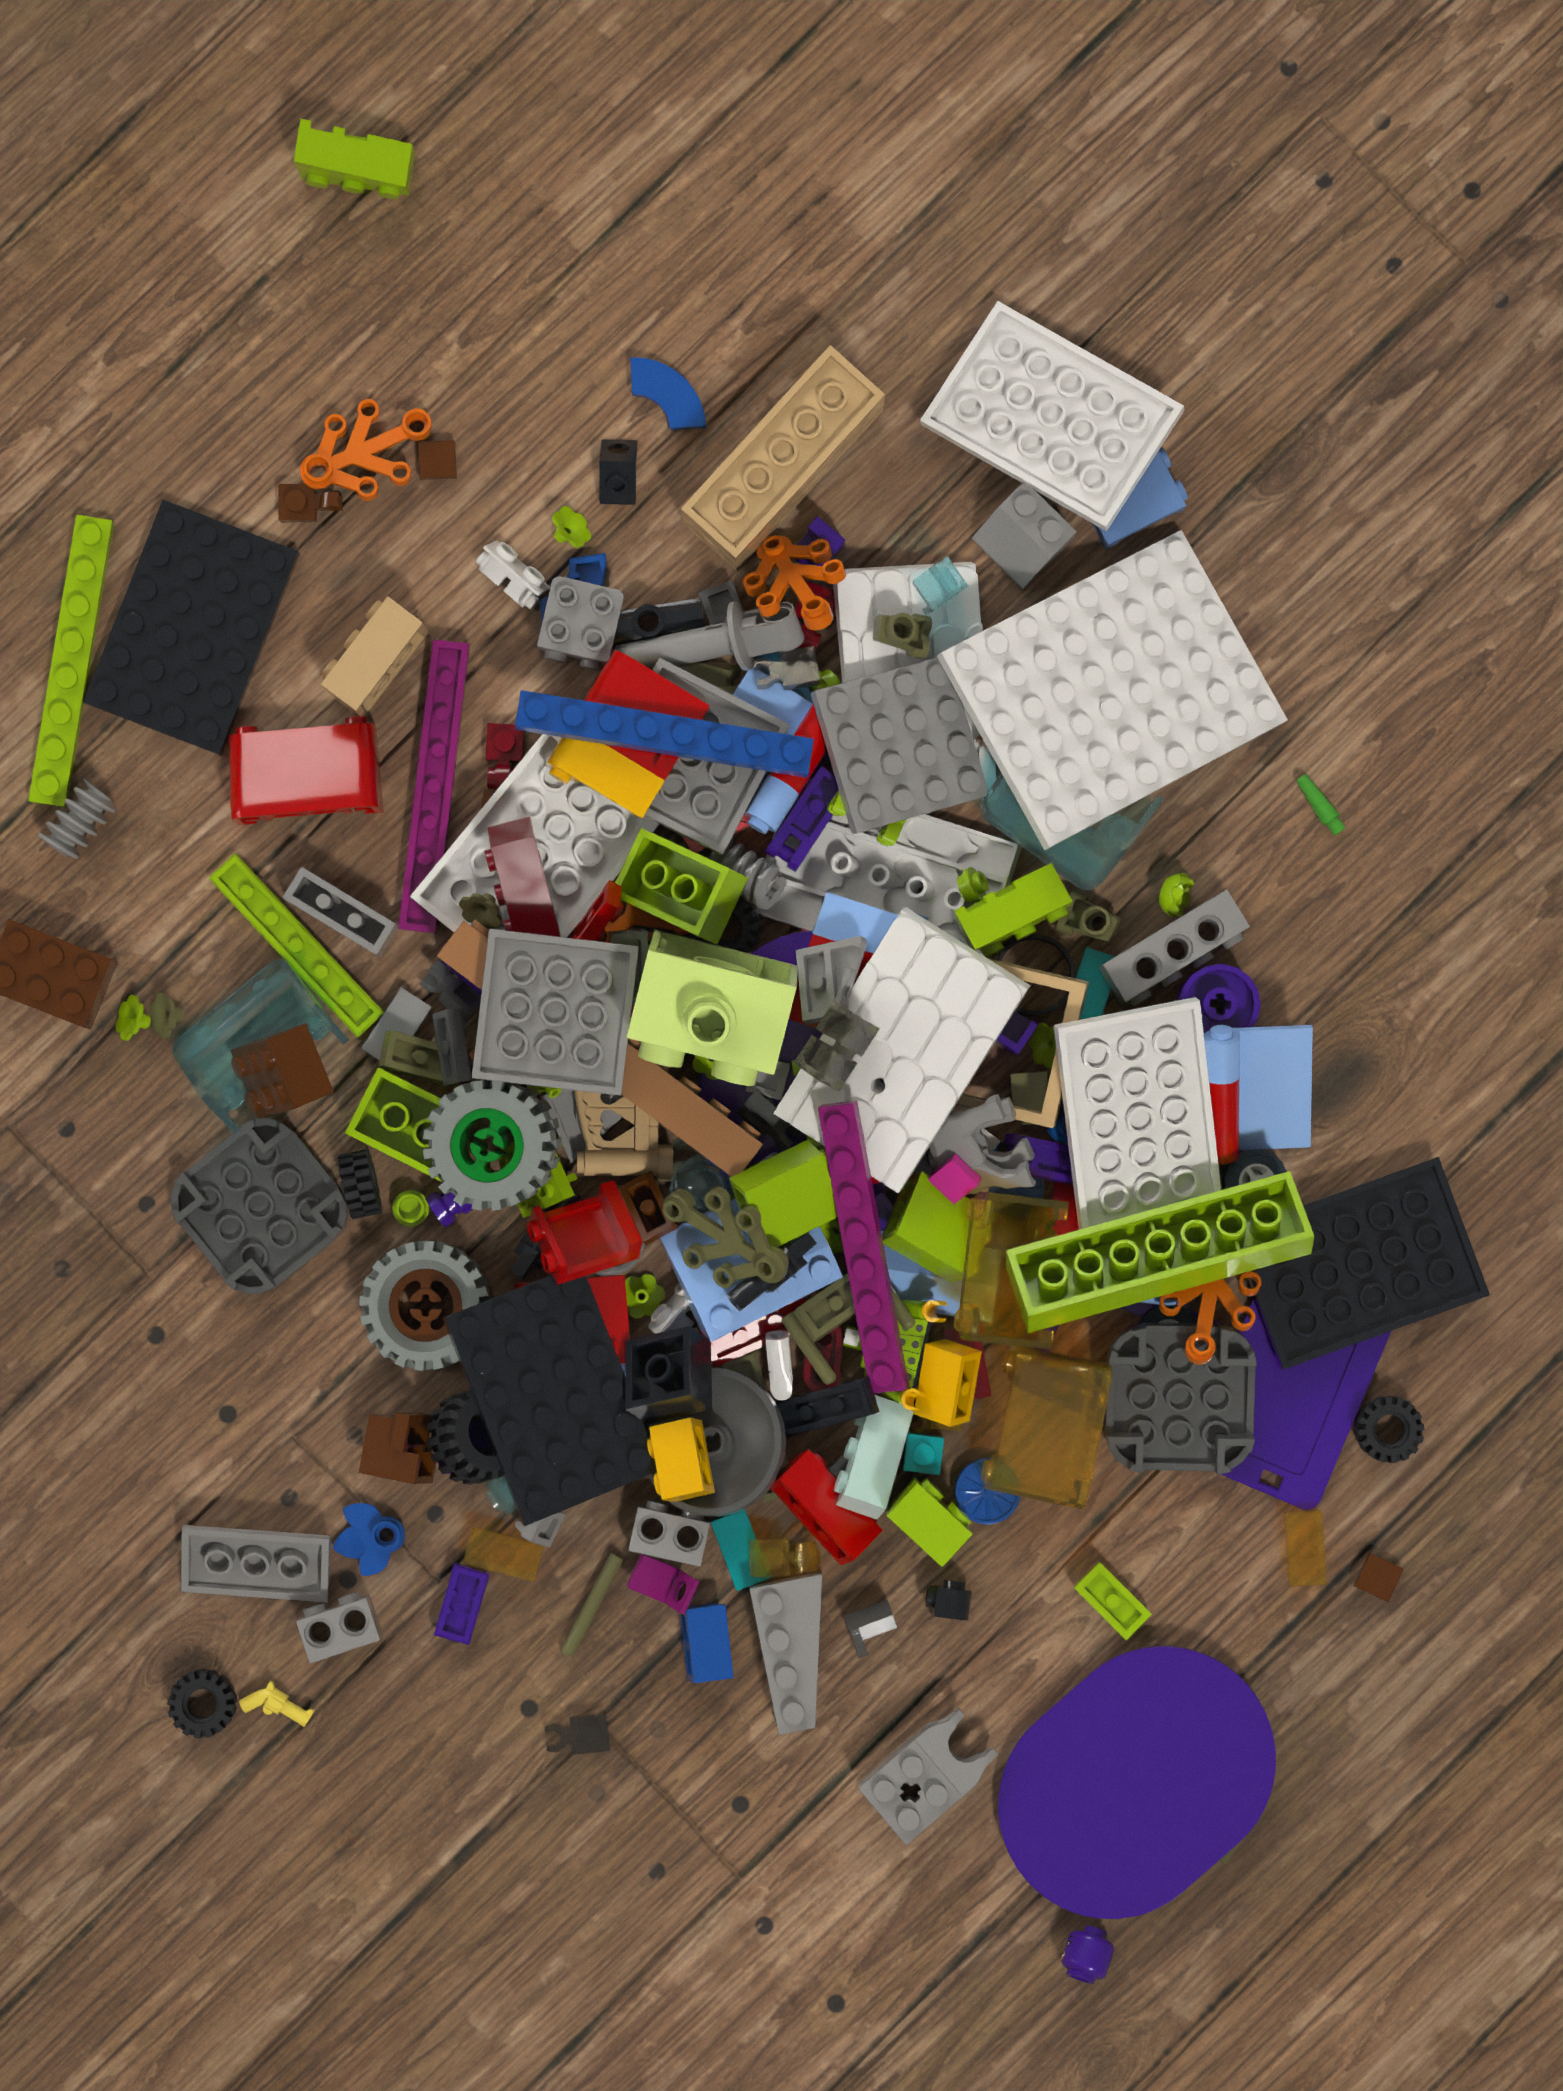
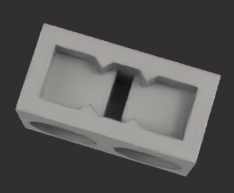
M647 1500L646 1506H638L628 1551L701 1567L711 1520H706L702 1515H696L684 1510L682 1514L668 1511V1504ZM655 1518L662 1523L663 1532L660 1536L650 1538L643 1533L642 1523L646 1519ZM692 1526L698 1531L699 1540L697 1543L686 1546L679 1541L678 1532L682 1527Z
M358 1591L338 1598L340 1605L325 1609V1605L322 1603L303 1610L304 1617L299 1618L296 1623L309 1663L379 1641L383 1638L370 1595L360 1597ZM358 1610L364 1614L366 1619L364 1628L354 1629L349 1626L347 1622L349 1611ZM315 1622H324L329 1626L331 1635L328 1640L320 1641L313 1636L312 1626Z

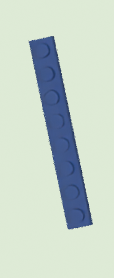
M524 690L520 692L515 730L805 778L809 774L814 741L812 738Z

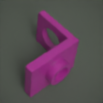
M640 1554L626 1587L663 1602L684 1615L699 1581L679 1568L648 1555ZM686 1583L685 1594L680 1601H678V1592L682 1585Z

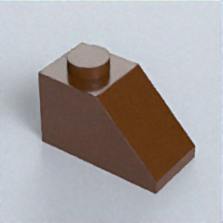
M652 1171L618 1187L645 1245L678 1229V1222L670 1221L663 1213V1203L667 1196Z

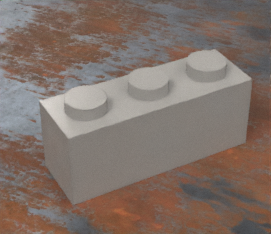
M303 867L299 869L282 897L380 958L399 928L396 923Z

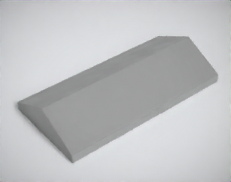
M183 1525L181 1592L328 1603L332 1560L330 1535Z

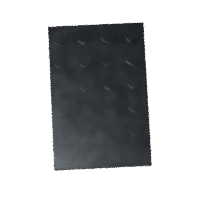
M162 500L83 703L221 756L300 555L299 551Z
M1439 1157L1303 1205L1314 1233L1312 1253L1252 1270L1261 1278V1287L1254 1296L1281 1370L1490 1295ZM1248 1279L1251 1288H1255V1282L1252 1279Z
M551 1274L443 1317L523 1526L530 1525L657 1472L655 1459L651 1458L648 1451L647 1439L649 1437L642 1419L625 1410V1375L586 1276L557 1285Z

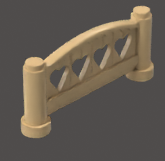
M574 1090L579 1124L585 1141L584 1151H577V1173H584V1176H641L652 1171L653 1175L657 1176L658 1181L673 1180V1144H658V1121L626 1097H622L613 1104L608 1105L602 1102L601 1093ZM612 1110L635 1126L612 1141H605L600 1135L602 1127L605 1126L601 1122L600 1116L603 1111Z

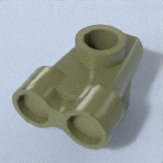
M906 613L896 615L878 614L874 621L873 640L905 650L906 655L909 657L925 659L930 649L928 636L932 628V618L916 613L911 616Z
M1072 890L1069 896L1073 902L1067 908L1069 914L1058 920L1056 930L1070 936L1076 932L1110 943L1118 928L1120 918L1104 908L1089 902L1088 895ZM1099 918L1104 919L1106 922L1104 928L1100 931L1094 930V921Z

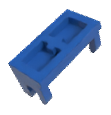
M710 1603L688 1606L685 1614H680L687 1681L702 1683L734 1678L726 1605Z

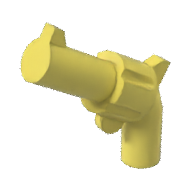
M273 1681L269 1682L266 1689L258 1690L239 1700L241 1709L245 1713L264 1704L263 1712L270 1715L273 1712L278 1715L280 1712L303 1727L306 1726L315 1711L312 1708L306 1711L289 1701V1696L275 1688Z

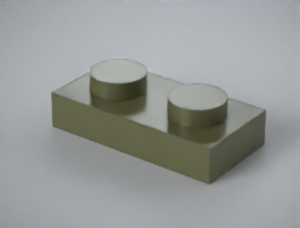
M393 1030L385 1032L378 1067L443 1085L436 1042Z

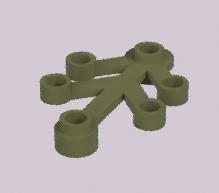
M714 1187L704 1198L707 1208L717 1212L722 1226L697 1211L694 1196L685 1189H677L665 1198L663 1213L667 1219L673 1222L686 1221L718 1241L707 1245L694 1243L683 1252L682 1257L684 1263L689 1268L697 1269L707 1260L739 1254L749 1261L735 1266L731 1263H723L715 1269L713 1279L719 1287L729 1288L739 1279L758 1276L768 1283H777L787 1274L788 1257L780 1248L770 1246L761 1225L760 1212L753 1206H746L735 1217L730 1205V1195L723 1187ZM714 1195L720 1199L721 1203L716 1201ZM745 1215L750 1217L752 1223L746 1219ZM741 1230L749 1232L753 1245L745 1241ZM692 1252L697 1255L699 1260L693 1256ZM723 1272L728 1275L729 1279L724 1276Z

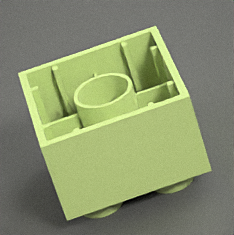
M655 930L649 946L626 1038L641 1041L638 1057L646 1061L668 1067H682L685 1053L713 1059L712 1076L734 1084L754 1086L758 1071L772 1075L775 1074L797 988V965Z

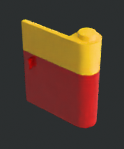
M617 650L613 651L584 701L702 720L710 707L704 701ZM561 737L546 764L551 768L549 774L566 785L570 780L574 782L579 781L642 819L679 757Z

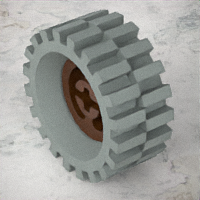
M417 1241L392 1249L386 1253L385 1257L373 1265L372 1272L369 1276H366L362 1285L365 1288L359 1300V1306H362L363 1314L360 1316L362 1326L365 1325L367 1329V1338L371 1344L374 1343L379 1348L378 1352L383 1357L395 1361L394 1364L403 1368L410 1367L420 1371L436 1370L456 1363L459 1359L446 1326L444 1325L440 1329H436L433 1326V1321L442 1315L444 1308L430 1310L429 1316L425 1315V1311L422 1308L410 1309L412 1316L421 1323V1327L415 1329L408 1324L402 1314L401 1300L403 1293L414 1281H419L421 1288L411 1296L410 1302L423 1301L425 1294L429 1295V1299L432 1302L444 1301L442 1294L433 1288V1283L439 1281L451 1293L453 1314L492 1298V1295L489 1294V1283L486 1276H483L479 1269L480 1266L474 1259L469 1258L466 1252L450 1246L448 1243Z

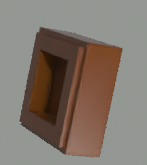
M455 440L418 442L420 480L457 479Z
M1368 1553L1353 1586L1389 1602L1404 1569Z

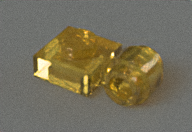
M789 1539L749 1540L750 1577L790 1576L789 1563L795 1565V1573L817 1572V1565L821 1564V1550H817V1542L795 1543V1550H790L791 1552H789Z

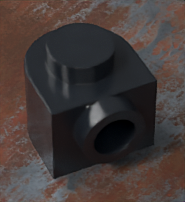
M944 1579L943 1586L928 1585L925 1607L931 1608L930 1614L933 1617L968 1620L972 1591L965 1589L966 1582Z

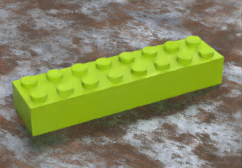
M1288 1171L1006 1250V1270L1027 1332L1031 1333L1309 1255L1312 1253L1314 1233L1291 1172Z

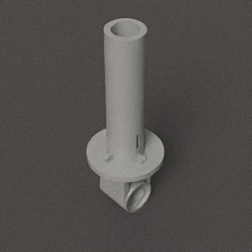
M734 601L728 604L724 623L617 645L615 650L630 656L653 670L659 658L675 666H681L734 654L740 668L746 671L752 669L754 656L793 650L803 643L805 636L794 606L789 602H780L781 608L777 614L771 617H764L758 609L744 612L741 604L738 601Z

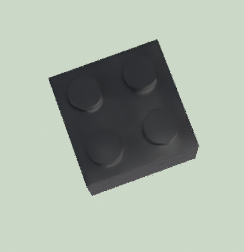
M687 1326L625 1341V1410L649 1424L712 1409L711 1341L692 1327Z

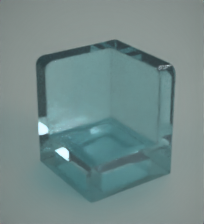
M948 556L928 568L927 571L912 582L927 604L922 609L925 615L935 611L968 587Z

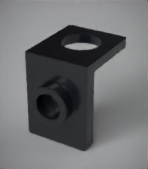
M601 440L599 460L600 504H636L637 440ZM615 448H623L628 450V452L624 454H614L611 453L610 450Z

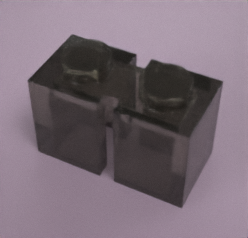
M834 1000L816 1029L837 1041L832 1046L811 1035L794 1061V1064L820 1082L840 1091L857 1065V1062L852 1060L855 1054L863 1056L880 1028Z

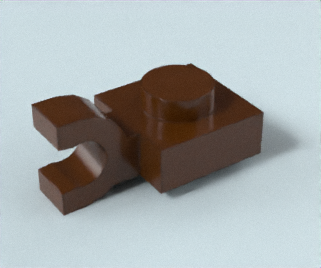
M278 484L279 521L281 523L317 522V511H343V496L339 495V492L317 494V489H312L305 484Z

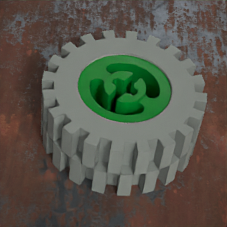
M479 1079L454 1088L452 1093L446 1094L439 1101L441 1104L439 1108L431 1111L428 1120L432 1121L431 1126L424 1129L423 1139L429 1140V1147L423 1149L424 1159L431 1158L433 1167L427 1169L431 1178L439 1177L442 1184L438 1188L444 1194L453 1193L455 1195L453 1201L460 1205L472 1204L471 1209L482 1211L486 1208H491V1211L501 1210L532 1197L539 1192L538 1189L541 1186L547 1184L552 1176L549 1173L557 1167L560 1157L555 1156L556 1150L562 1148V1137L556 1138L555 1129L559 1128L560 1125L557 1118L551 1119L548 1111L552 1107L548 1101L541 1102L536 1097L539 1092L533 1087L525 1088L521 1086L522 1084ZM480 1118H488L491 1125L477 1131L474 1136L480 1139L493 1136V1144L501 1148L508 1147L511 1144L505 1127L509 1128L514 1137L515 1150L513 1157L503 1169L493 1170L490 1166L492 1161L500 1159L507 1154V1152L501 1149L488 1152V1144L476 1140L470 1144L471 1152L476 1161L468 1153L466 1143L468 1132L471 1126Z

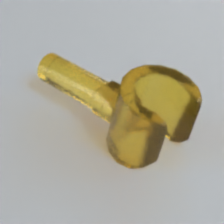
M923 1418L924 1423L921 1428L909 1427V1430L913 1433H926L930 1429L961 1431L962 1424L949 1427Z

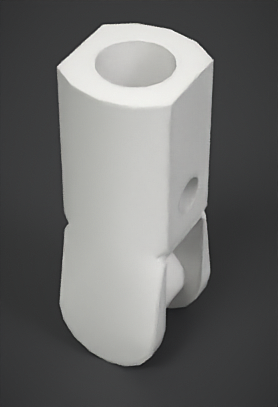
M785 1330L770 1331L766 1333L770 1391L775 1399L783 1401L790 1398L793 1390L789 1332Z

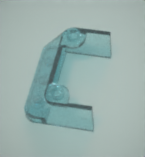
M1000 773L990 787L986 797H983L980 810L983 818L1046 865L1052 863L1056 872L1075 886L1084 890H1091L1098 887L1106 879L1164 799L1157 796L1146 807L1136 823L1124 815H1111L1101 823L1097 830L1090 826L1047 850H1044L1002 773Z
M278 959L265 966L181 1035L175 1042L172 1053L200 1098L236 1134L240 1128L229 1112L232 1109L238 1108L244 1102L247 1091L242 1079L238 1078L233 1071L231 1065L233 1056L230 1050L266 1035L304 1023L307 1024L313 1040L323 1038L329 1030L343 1045L349 1039L286 960Z

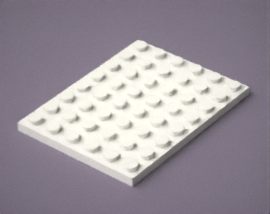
M1182 530L958 643L937 656L1044 850L1051 848L1288 720Z

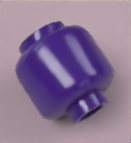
M1086 1925L1084 1931L1077 1930L1069 1934L1061 1958L1062 1965L1067 1969L1066 1975L1088 1984H1094L1095 1979L1099 1980L1106 1977L1114 1954V1946L1105 1939L1107 1934L1105 1931Z

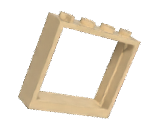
M988 958L1023 981L1069 991L1062 1023L1081 1020L1089 986L1088 981ZM1057 1049L1042 1112L1014 1106L1016 1120L1049 1128L1056 1126L1062 1102ZM963 1093L956 1104L978 1107L983 1105L987 1099Z

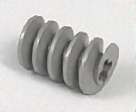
M85 778L83 780L88 787L87 790L78 787L73 789L79 800L74 801L67 798L64 800L70 811L66 813L56 810L55 814L60 824L49 821L46 823L51 835L37 834L63 856L75 859L80 857L75 847L76 844L83 847L89 846V842L84 834L97 836L98 830L93 824L94 821L101 824L108 822L102 811L105 810L111 813L117 811L111 799Z
M733 838L723 856L712 851L709 857L710 860L748 877L740 895L745 901L754 903L756 908L763 911L772 907L780 898L787 882L784 876L778 878L780 873L778 866L771 865L768 867V860L763 857L757 860V853L752 850L746 852L745 846L740 843L734 846Z

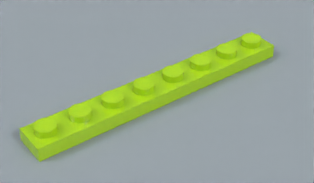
M76 515L28 801L31 803L67 808L64 800L69 797L84 707L83 701L88 684L114 529V522L112 520Z

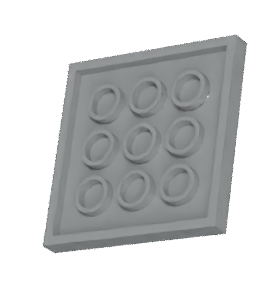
M661 658L658 659L653 668L654 672L710 705L702 718L704 721L786 734L790 727V724ZM679 757L644 816L723 856L767 771Z
M938 658L811 692L852 835L989 796L963 703Z
M489 929L472 1078L621 1096L628 1038L626 1037L630 1025L639 946Z

